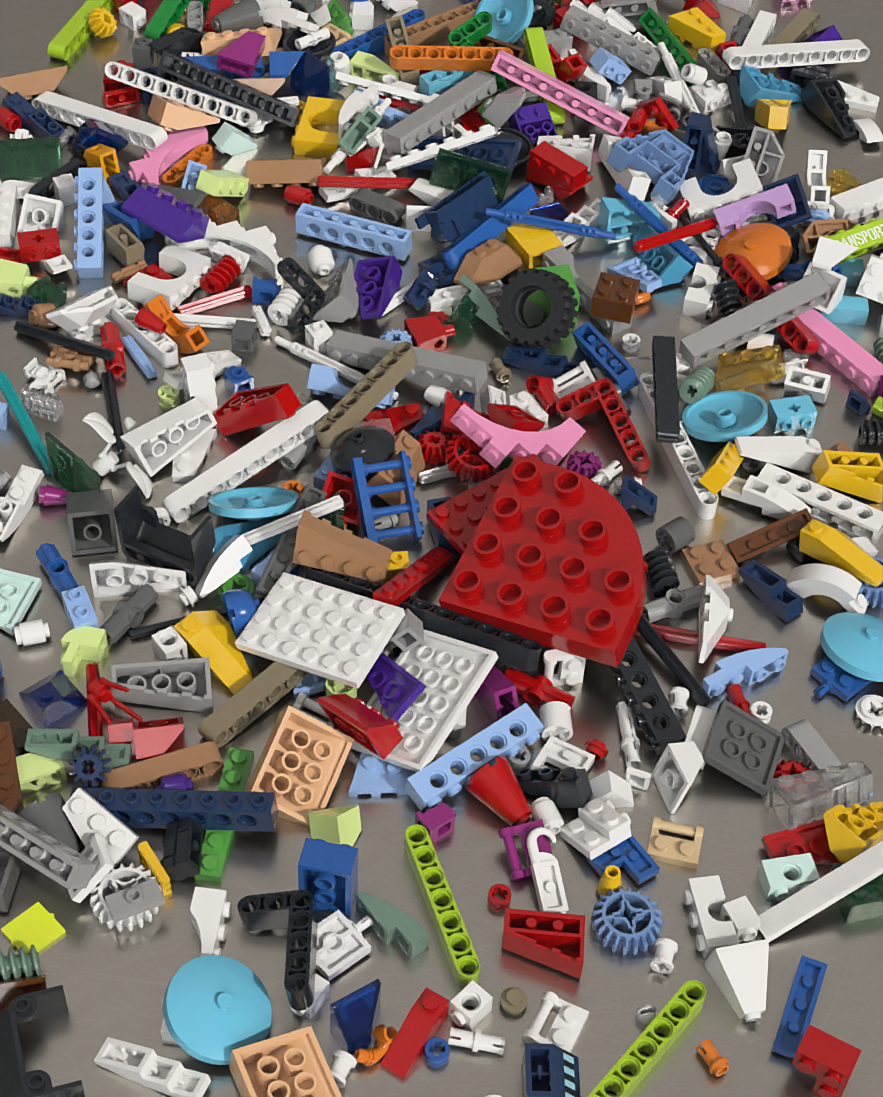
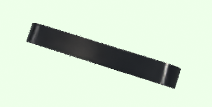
M80 158L72 159L32 186L28 194L51 198L55 195L54 185L50 188L54 177L71 173L75 179V176H78V168H87V163Z

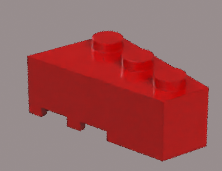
M543 141L530 150L526 180L572 192L586 182L588 167L548 142Z
M505 908L502 936L503 949L581 979L584 963L585 915Z

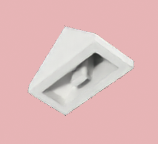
M608 770L589 781L593 796L587 803L599 798L603 802L609 800L614 808L634 807L631 783Z

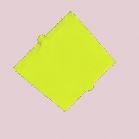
M39 902L0 929L1 933L11 942L13 949L16 948L19 951L20 946H23L26 953H29L32 944H34L37 952H40L65 933V929L56 921L54 914L49 913Z

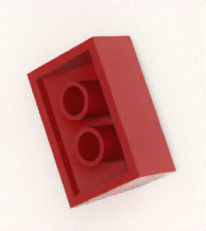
M345 693L319 697L316 700L335 729H340L341 733L353 738L356 743L383 760L403 739L398 730L400 726L390 717L385 719L376 708H368L358 697L352 698Z

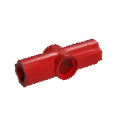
M635 108L620 136L621 138L629 137L631 139L641 133L649 117L647 110Z
M105 322L100 327L101 346L115 351L114 360L111 362L105 361L106 368L114 374V377H121L126 372L123 342L120 339L118 326L112 322Z
M508 667L504 675L516 685L517 693L522 695L529 705L540 707L548 702L560 701L572 708L575 696L554 687L552 682L545 676L536 675L532 677L512 667Z

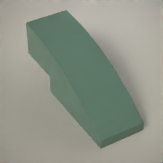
M367 106L337 144L352 156L383 117Z
M361 891L356 894L357 910L363 917L368 915L372 919L373 925L371 927L386 945L396 940L411 959L428 949L429 934L407 913L376 896Z

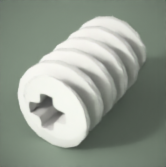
M288 283L284 285L268 308L269 318L279 326L287 325L289 316L302 298Z

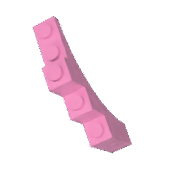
M205 126L182 130L173 129L172 132L165 130L168 135L167 141L155 150L144 148L145 154L142 155L143 159L129 162L130 170L127 173L132 181L136 180L139 185L143 182L161 185L163 174L177 160L190 153L198 145L208 144V131Z
M465 404L459 408L450 420L483 449L479 454L495 468L507 455L514 459L515 455L528 457L535 454L543 462L557 465L586 432L571 417L561 425L550 430L526 432L509 429L487 420Z

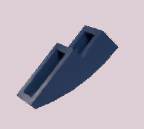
M756 560L738 569V573L753 593L782 620L788 622L803 613V598L787 588L786 579Z

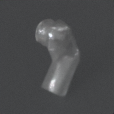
M551 186L545 187L544 194H540L538 206L544 207L554 201V191Z

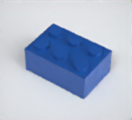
M305 839L298 862L299 890H308L313 894L317 911L333 914L339 909L345 917H351L358 892V848L348 844L329 843L322 839Z

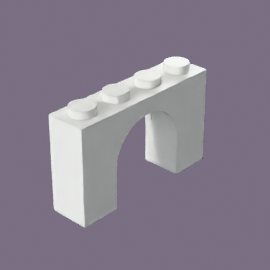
M750 158L732 164L737 183L732 190L725 194L713 196L703 193L696 177L683 182L679 191L681 197L685 198L684 202L687 199L690 203L686 211L691 223L715 217L713 210L763 192L762 184Z
M168 244L159 252V267L179 278L163 280L137 272L127 281L128 299L145 304L157 295L162 294L173 311L200 286V279L212 268L211 258Z

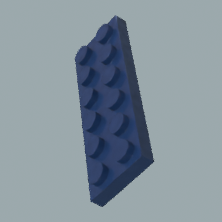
M430 136L413 147L412 150H426V145L432 143L440 145L444 143V139L450 137ZM489 138L407 167L408 169L477 173L485 171L486 173L512 174L522 143L519 139Z

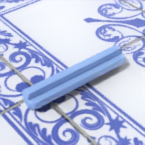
M131 335L123 337V346L148 379L156 377L157 369Z

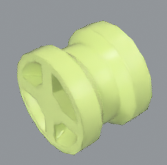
M163 385L159 388V406L162 410L171 411L180 406L179 390L174 389L170 385Z

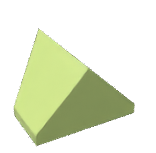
M358 804L308 812L312 839H322L329 843L354 846L362 830Z

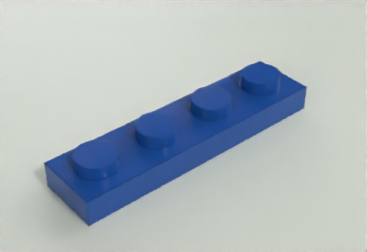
M803 955L801 956L772 1051L794 1059L796 1051L811 1022L828 964Z

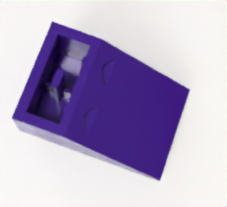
M546 102L519 107L508 119L510 128L524 133L531 140L534 147L537 146L539 136L557 135Z

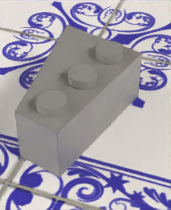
M601 0L600 8L605 12L611 7L631 23H635L636 26L641 25L638 19L650 7L658 14L655 0Z

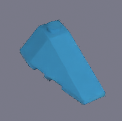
M747 65L741 67L739 90L743 103L748 107H756L757 98L792 100L791 103L803 101L799 95L802 91L800 86L784 79L779 81L770 73L764 75L756 67Z
M644 223L632 237L633 243L657 235V233ZM668 243L638 253L641 259L639 261L640 264H646L647 270H652L662 279V286L681 282L693 268Z
M279 516L259 521L225 525L214 529L216 544L209 562L218 550L234 535H242L283 517ZM283 532L251 545L252 551L234 563L239 569L237 573H246L250 569V565L256 560L260 561L264 558V554L271 548H276Z

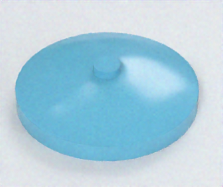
M481 0L475 15L482 11L489 12L492 15V31L486 36L513 44L524 34V28H528L533 16L534 3L533 0Z
M738 390L707 394L701 401L689 404L682 414L685 431L696 439L709 442L733 441L736 437L750 436L760 430L768 420L766 402L756 394Z
M244 487L216 493L208 499L210 512L216 515L259 521L293 511L299 501V495L297 492L285 488Z
M843 612L829 617L820 633L821 646L827 656L843 670L857 677L883 682V621L857 612Z
M219 955L195 958L184 964L175 973L165 990L163 1014L168 1031L175 1042L186 1053L200 1061L214 1065L230 1064L232 1050L263 1041L268 1035L272 1021V1007L267 990L258 976L237 960Z

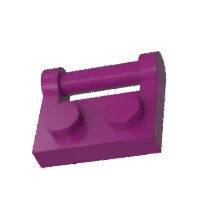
M542 819L498 830L500 839L503 838L512 869L510 873L512 881L532 877L527 837L533 829L544 827ZM514 835H519L527 869H522L513 840ZM539 835L537 837L539 852L552 854L547 835Z

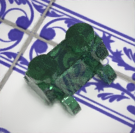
M44 275L27 289V294L31 295L34 299L42 301L41 303H53L58 309L66 304L67 294L63 293V291L67 292L68 285L65 282H61L58 285L51 283V277Z
M469 295L463 296L460 303L452 308L450 317L444 322V325L453 324L455 332H461L462 327H466L467 329L463 331L464 335H470L473 331L470 322L477 323L480 319L476 315V306Z

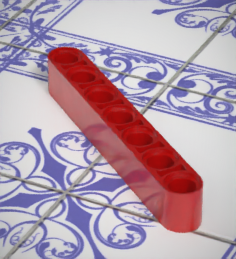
M731 253L724 257V269L733 280H737L740 288L752 302L761 300L770 293L776 292L746 257ZM798 316L775 327L797 353L812 355L818 351V339Z

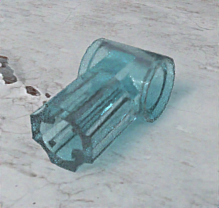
M323 56L315 65L314 73L317 77L322 78L330 94L338 93L345 85L339 84L340 80L335 79L337 72L334 69V60L329 56Z

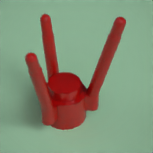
M104 677L94 679L88 685L87 700L93 703L107 724H111L112 721L99 702L106 703L110 701L137 721H143L142 717L113 697L111 688L129 692L128 687L108 681Z

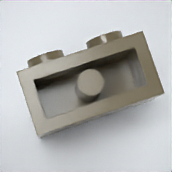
M122 223L105 229L107 249L125 267L133 263L136 264L139 260H144L145 248L143 243Z

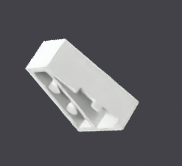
M590 134L589 138H579V135H573V138L562 139V135L539 136L537 145L546 141L588 167L587 171H590L595 134Z
M206 353L181 358L184 402L186 403L196 398L210 408L213 413L218 409L215 393L216 382L213 373H215L213 361H209Z

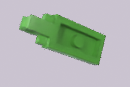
M332 0L327 6L331 17L330 22L352 35L355 31L350 26L352 23L351 18L339 1Z

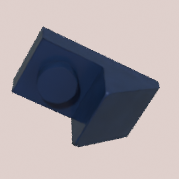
M624 474L621 485L622 507L627 510L635 505L649 516L654 514L657 508L658 496L629 475Z

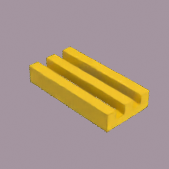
M144 841L138 844L139 860L146 871L151 869L153 877H156L162 888L163 896L171 894L170 878L148 842Z

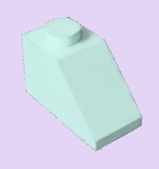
M224 122L212 138L216 144L215 148L222 154L226 152L231 156L256 149L258 146L249 135L227 122Z

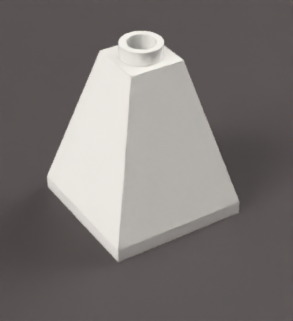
M768 939L716 948L704 962L705 968L739 1019L745 1018L746 1022L762 1019L761 1014L766 1010Z

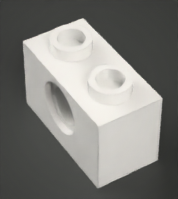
M790 366L784 382V394L794 397L809 395L812 401L825 404L831 386V375Z

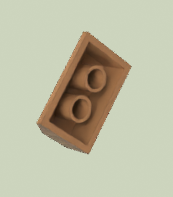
M402 430L394 437L395 451L388 461L397 460V454L405 450L406 455H409L411 458L412 467L409 471L411 478H414L416 484L418 473L425 468L421 445L406 431ZM400 468L373 472L369 476L367 484L377 486L401 482ZM404 490L377 494L391 506L405 504L406 502Z

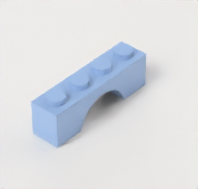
M312 363L307 384L308 389H313L312 394L325 396V392L333 393L332 398L342 399L351 390V388H348L340 381L336 368ZM396 386L375 407L385 409L386 405L392 406Z

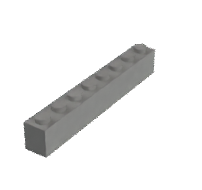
M478 70L383 132L385 149L403 155L497 92L496 76Z
M818 272L806 275L801 280L790 283L783 289L772 292L767 297L756 300L751 305L743 309L740 308L733 314L722 317L709 326H703L693 334L684 336L680 340L679 353L682 354V357L690 367L694 369L827 302L831 287Z
M337 330L326 343V349L330 359L341 364L371 370L398 343ZM413 346L417 358V365L404 377L475 394L479 392L488 379L486 362L415 346Z

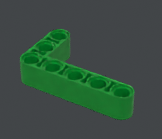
M163 0L146 27L144 37L154 41L165 36L168 27L178 23L191 1H200L203 4V8L207 9L211 0Z
M487 11L479 12L452 30L448 35L449 46L475 47L474 43L492 31V15ZM484 71L496 76L497 92L491 97H495L497 94L507 90V82L500 74L494 71Z

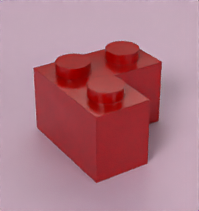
M809 1024L796 1051L792 1065L798 1067L805 1074H812L818 1077L813 1091L817 1092L821 1097H842L862 1050Z

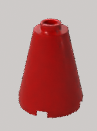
M505 756L497 757L495 765L490 766L487 763L468 780L470 785H466V789L511 827L528 823L531 820L529 816L532 810Z

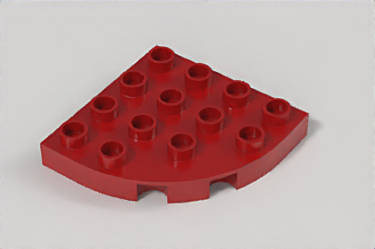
M515 455L438 599L440 607L529 638L543 646L618 668L636 630L646 598L647 580L639 535L622 505L596 482L576 471Z

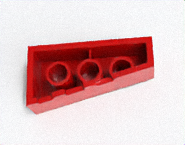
M289 383L237 391L212 414L222 436H226L280 419H289L296 414L295 410L302 404Z

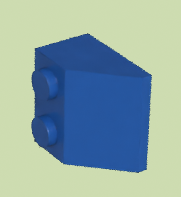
M125 201L103 204V209L112 224L122 223L140 241L153 238L155 229L121 210V206Z

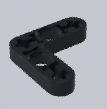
M287 257L278 262L277 270L283 279L302 297L287 320L290 331L299 333L304 331L305 326L309 325L325 300V293L295 260ZM299 277L304 281V287L299 284ZM304 305L309 308V314L305 313Z

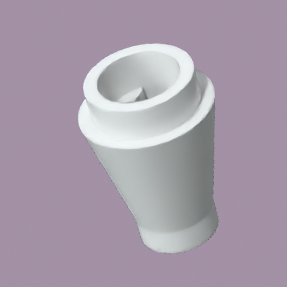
M718 132L715 136L719 160H723L732 143V139L729 133Z

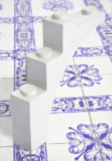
M209 218L204 239L177 243L165 236L166 245L171 244L189 251L208 250L210 245L217 244L220 241L251 255L250 259L268 270L275 279L283 278L277 270L278 262L283 259L279 258L274 247L276 238L267 226L246 231L237 220L216 226V223L212 222Z

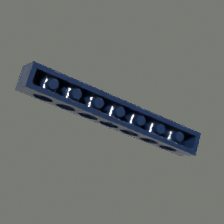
M72 787L70 794L71 797L78 788H82L129 828L166 829L168 824L179 823L180 820L192 818L204 830L275 832L278 816V806L274 792Z

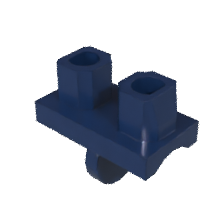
M423 270L414 280L409 291L403 296V300L416 310H421L428 298L434 295L435 288L438 285L437 281L433 280L426 270Z

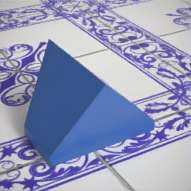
M305 51L269 52L270 78H288V73Z

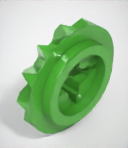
M236 573L217 587V593L220 595L221 600V594L232 590L233 585L237 589L246 590L251 595H254V583L244 574Z

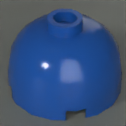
M232 589L222 593L221 596L225 611H227L229 624L235 637L243 632L261 604L258 598L253 599L252 595L246 590Z

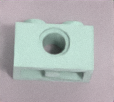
M811 853L761 860L757 873L766 901L774 899L778 901L785 900L820 879Z

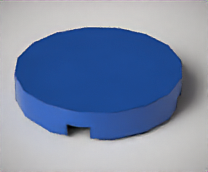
M709 174L706 178L701 177L698 181L701 191L707 195H722L734 188V184L730 183L727 177L719 174Z

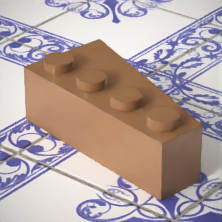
M321 157L319 159L299 158L298 160L293 158L246 161V175L249 178L248 184H253V188L264 187V184H271V187H283V183H290V186H301V183H308L309 186H318L317 177L328 176L323 171V168L328 164V157Z
M304 510L298 523L292 563L384 584L389 569L392 549L365 537L361 539L353 535L352 531L346 528L344 530L331 525V521L324 518L320 520L311 516V512Z

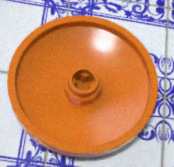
M753 223L741 226L724 236L716 246L715 252L719 257H723V259L730 253L746 257L764 279L768 280L779 274L787 266L792 256V244L789 235L781 227L769 223ZM719 271V275L722 276L723 279L733 280L732 277L726 278L721 271Z

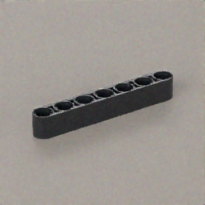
M654 335L652 340L656 442L679 443L680 420L675 337Z

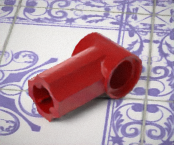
M531 375L526 382L527 391L535 395L541 407L548 415L557 412L556 402L559 399L553 390V380L549 377Z

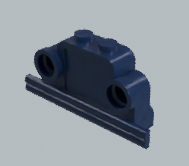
M482 171L415 218L418 229H422L430 224L431 237L435 243H453L485 216V208L494 209L498 205L492 190L493 182L490 175Z

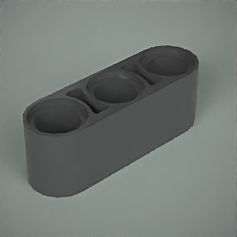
M360 188L348 202L353 211L391 226L406 212L401 202L366 188Z

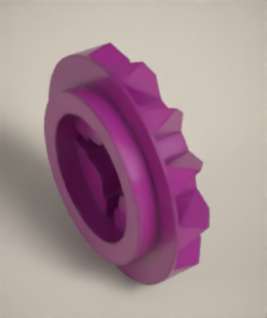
M585 449L581 453L576 450L574 454L569 455L567 460V468L569 470L576 471L587 478L595 476L602 465L599 456H594L593 451L587 453Z

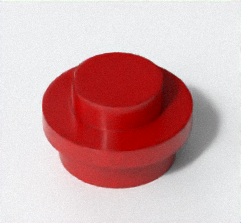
M593 739V741L588 740L585 743V751L595 755L596 761H602L603 757H607L609 751L606 748V744L602 741Z

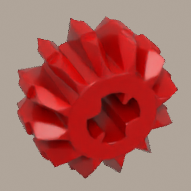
M435 429L433 432L426 430L424 434H419L417 441L421 445L425 463L431 462L434 465L435 462L442 464L445 460V449H447V443L450 440L449 435H444L443 431L438 433Z

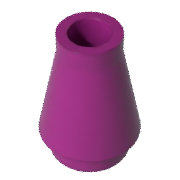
M48 484L46 486L41 485L38 503H42L44 506L67 505L66 493L72 492Z

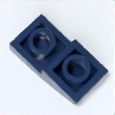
M0 293V314L28 318L29 310L32 309L34 304H40L42 301L23 294L21 299H17Z

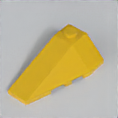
M812 519L800 530L799 551L830 566L842 569L874 587H877L883 581V566L844 532L815 519Z
M216 610L191 612L174 625L175 630L186 642L187 649L196 658L209 657L210 672L232 695H235L253 680L242 651L237 649L235 645L237 639L231 625Z

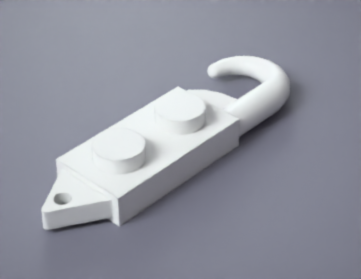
M538 827L529 833L527 848L540 911L565 914L569 911L558 860L550 853L539 852L537 837L539 835H547L553 843L556 842V837L551 830L545 827Z

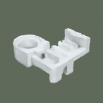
M35 357L23 368L25 377L35 378L29 386L30 396L34 401L48 399L54 393L53 387L62 379L66 381L64 370L55 369L54 366H49L48 370V368L39 365ZM37 389H43V390H45V391L42 392V393H35V392H34V391L37 390Z

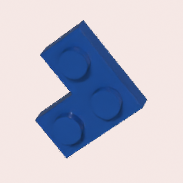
M632 834L631 837L592 860L587 858V861L601 877L608 866L614 865L618 868L623 866L638 885L658 874L660 869Z

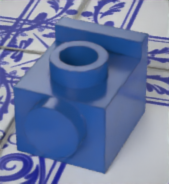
M253 276V304H272L281 291V285H277V279H257V276Z
M243 365L239 367L230 366L227 371H224L225 385L232 395L237 391L254 389V377L249 375ZM243 384L245 385V387L240 388V389H239V387H238V386L243 385Z

